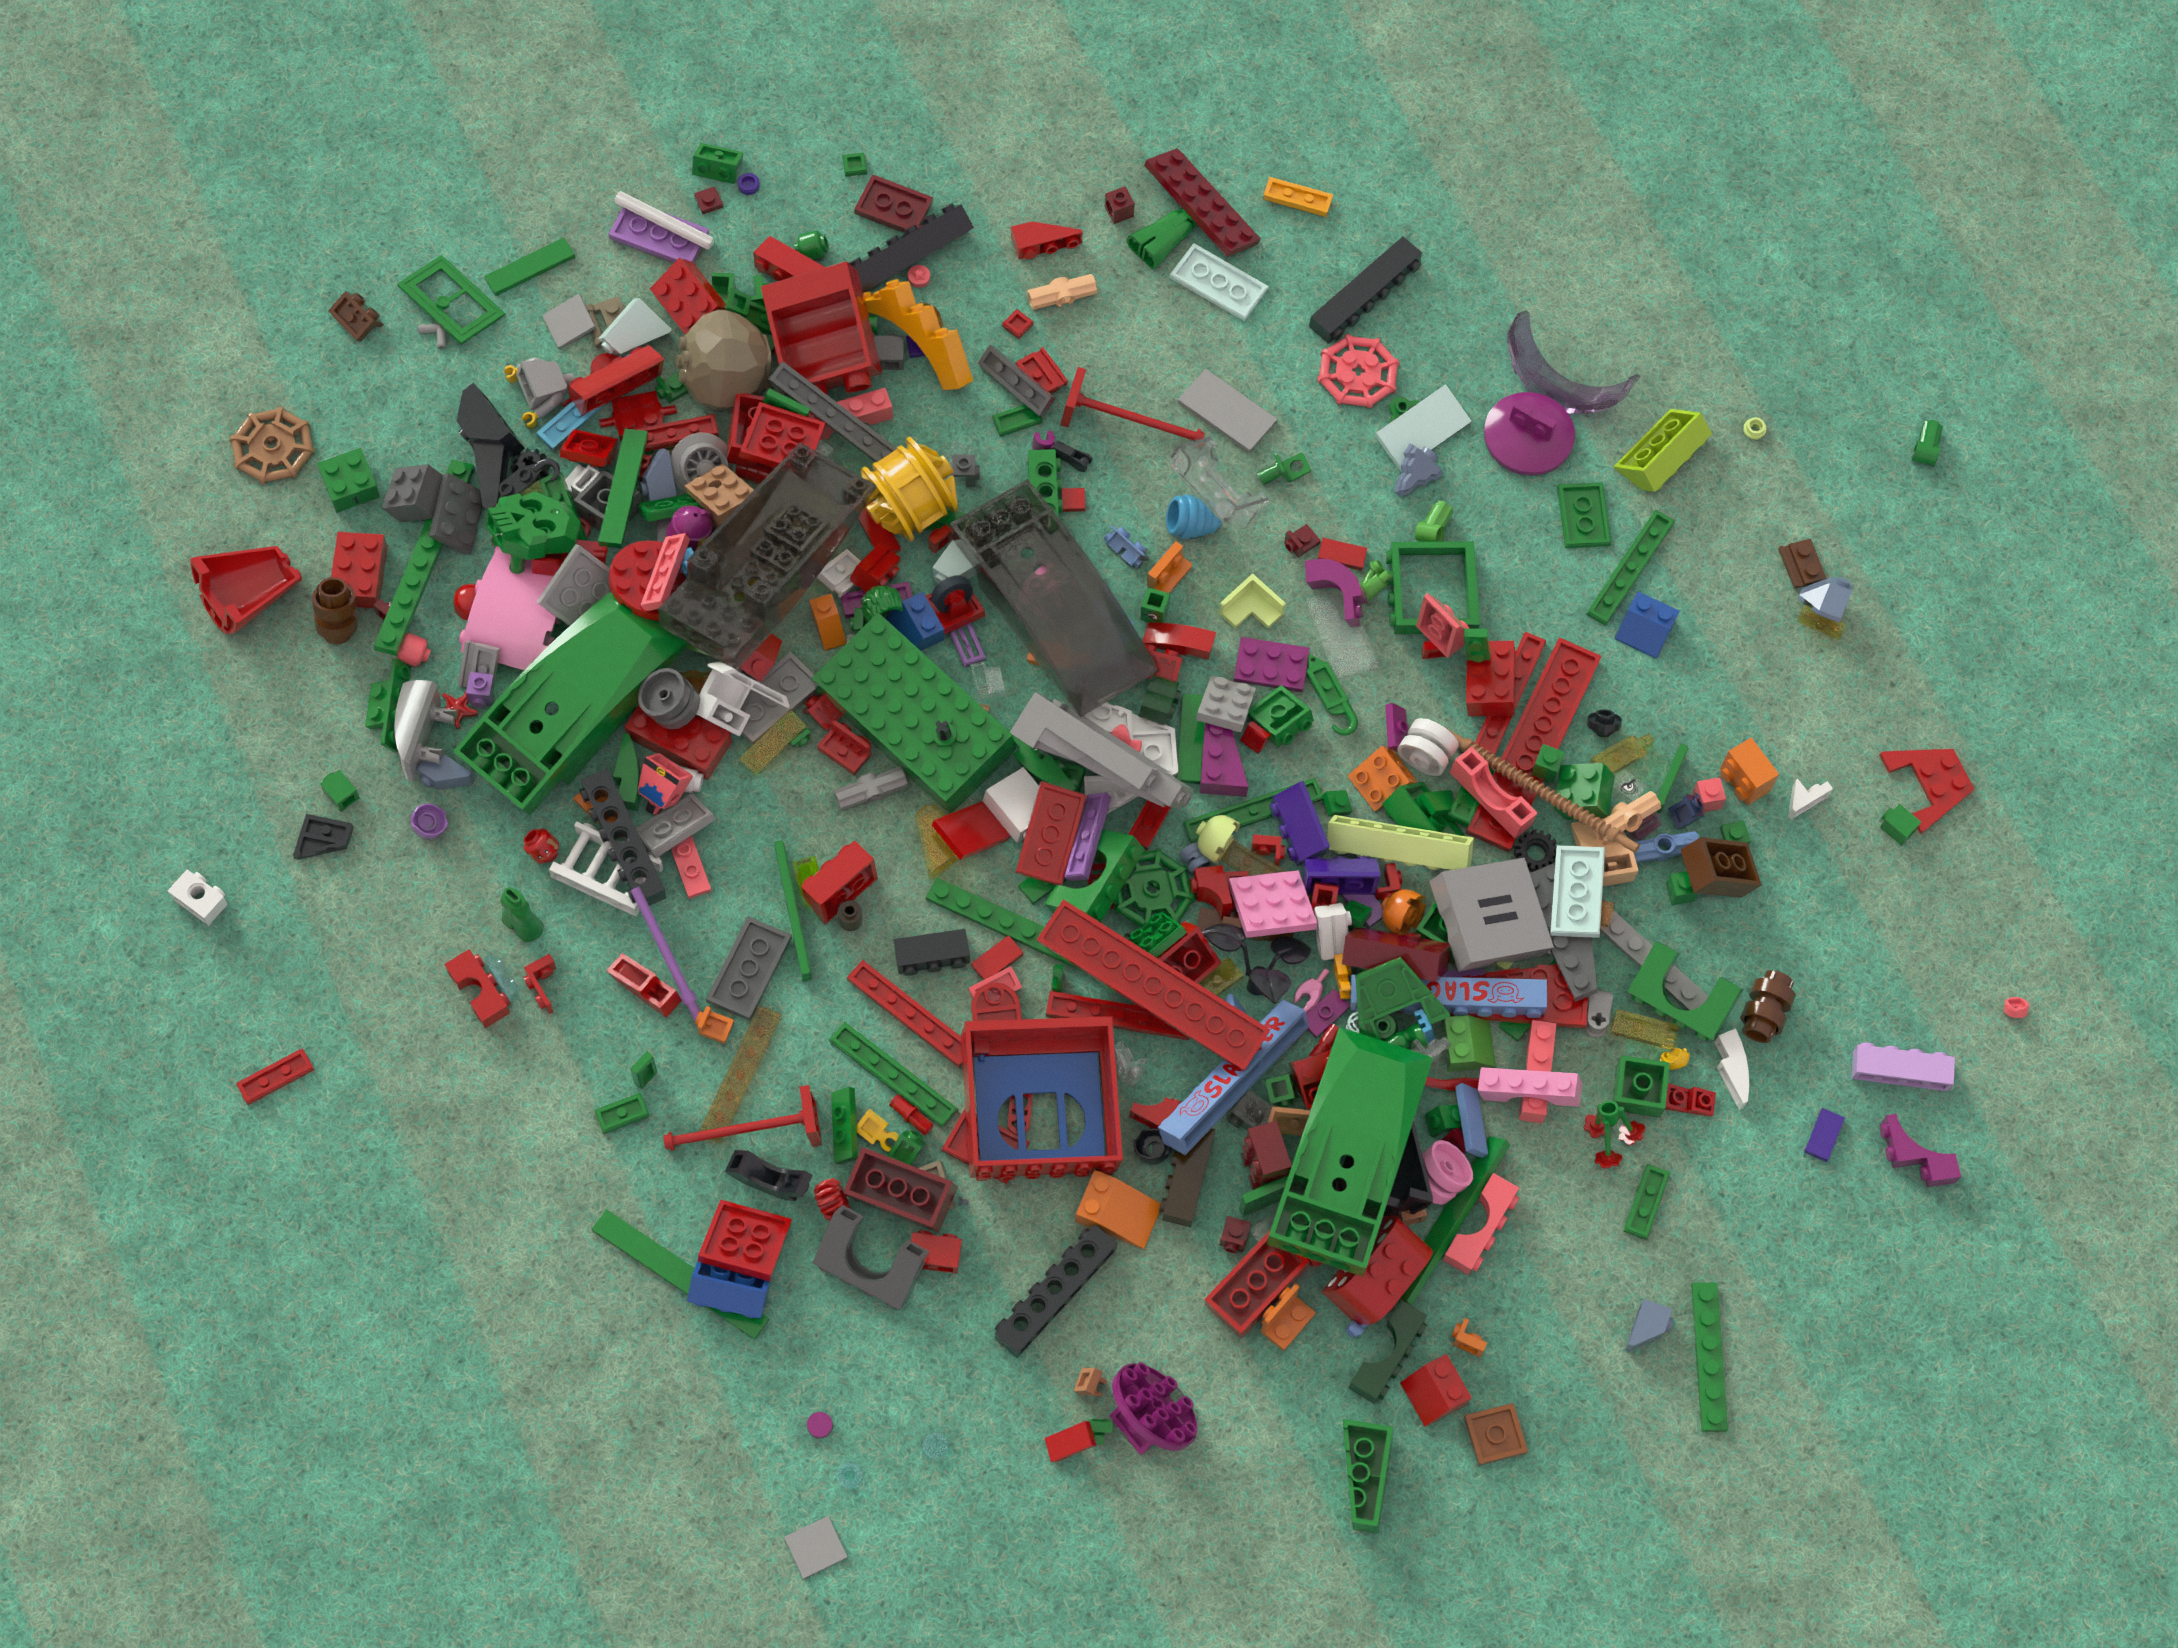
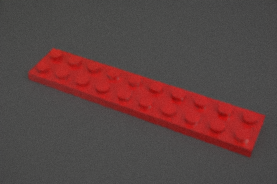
M1560 637L1558 638L1501 761L1506 760V764H1512V768L1517 767V771L1522 770L1523 774L1527 773L1528 778L1533 777L1534 781L1539 780V784L1543 783V779L1531 775L1542 744L1559 749L1600 662L1601 655ZM1495 770L1493 779L1504 792L1513 797L1522 796L1532 806L1536 797L1535 792L1530 793L1529 789H1524V785L1519 786L1518 782L1514 783L1513 779L1509 780L1507 776H1502V772L1497 773ZM1479 804L1466 834L1510 853L1516 839Z
M1064 899L1037 938V942L1242 1071H1245L1271 1030Z

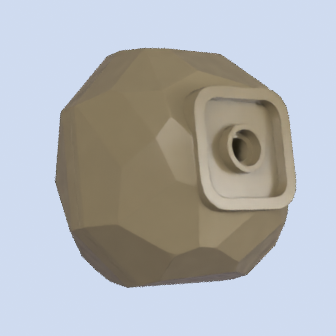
M727 310L713 311L702 315L687 334L679 337V350H683L681 355H676V368L680 369L679 382L686 385L689 394L699 405L712 411L730 410L733 407L736 394L746 393L759 396L762 390H766L771 367V352L767 336L762 334L754 324L741 315Z

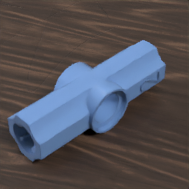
M1696 831L1676 835L1660 834L1653 839L1636 841L1640 845L1639 850L1634 853L1636 864L1654 860L1666 861L1671 857L1682 856L1680 849L1697 840L1699 836ZM1658 845H1664L1668 850L1663 851Z

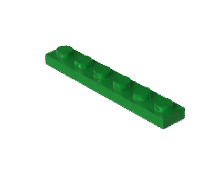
M1692 1283L1701 1432H1727L1717 1283Z

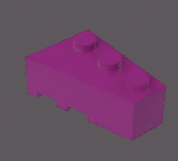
M1205 723L1200 793L1247 797L1248 784L1232 730Z

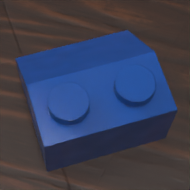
M1637 591L1615 636V640L1657 659L1680 611Z
M923 592L902 601V612L892 610L885 617L890 624L920 651L944 641V628Z

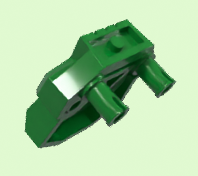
M536 491L521 496L519 493L499 498L494 508H488L485 525L492 535L493 545L499 546L503 553L511 555L509 569L512 573L516 574L524 571L525 559L545 557V554L571 552L575 544H577L580 531V521L567 503Z

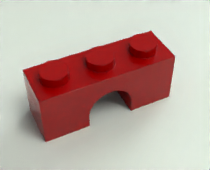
M468 949L444 964L448 974L459 990L469 985H477L482 988L480 995L472 1000L470 1005L484 1028L510 1014L508 1005L511 1003L504 992L499 994L495 988L498 984L491 973L486 974L483 970L485 964L479 954L474 956L471 950Z

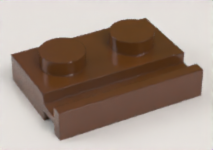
M1811 539L1779 547V553L1794 589L1809 586L1826 579Z

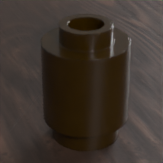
M845 901L839 906L838 922L842 929L855 931L861 926L862 909L857 902Z

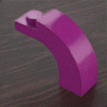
M1329 559L1305 561L1306 583L1310 588H1336L1342 591L1346 622L1351 627L1360 626V618L1363 617L1361 604L1368 602L1363 586L1351 570L1343 564Z

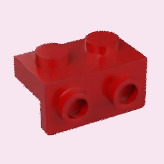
M834 720L831 723L832 729L817 745V750L855 776L872 756L871 743L865 737H858L854 734L847 724Z

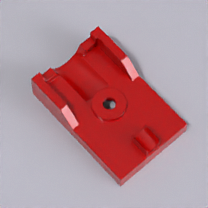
M577 541V545H580L602 563L606 564L608 547L599 546V543L594 541ZM569 553L545 554V557L532 559V574L554 576Z

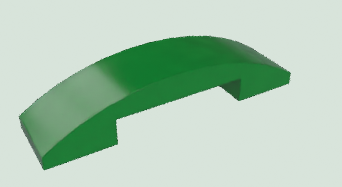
M731 288L725 309L741 315L754 324L761 332L772 335L766 307L752 302V296Z

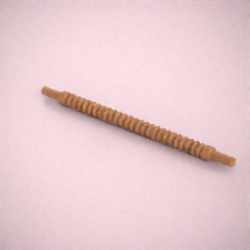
M1446 728L1457 739L1461 751L1465 752L1470 747H1473L1488 762V766H1491L1492 770L1497 769V773L1502 772V776H1507L1509 780L1513 779V782H1518L1519 786L1524 785L1525 790L1529 789L1530 793L1535 792V796L1540 795L1541 800L1546 799V803L1551 802L1552 806L1557 805L1558 810L1562 809L1563 813L1568 812V816H1573L1574 820L1579 819V823L1585 822L1586 827L1590 825L1591 830L1596 829V833L1601 832L1602 837L1607 836L1606 838L1610 842H1617L1634 853L1639 850L1640 845L1621 834L1620 829L1616 827L1611 828V824L1606 825L1605 820L1600 821V817L1594 818V814L1589 815L1588 810L1583 811V807L1578 808V804H1572V800L1567 801L1566 797L1561 798V794H1556L1555 790L1550 791V787L1545 788L1544 783L1539 784V780L1534 781L1533 777L1528 778L1527 773L1523 774L1522 770L1517 771V767L1512 768V764H1506V760L1501 761V757L1496 758L1494 753L1490 755V751H1485L1484 747L1479 748V744L1474 745L1473 740L1469 738L1464 739Z

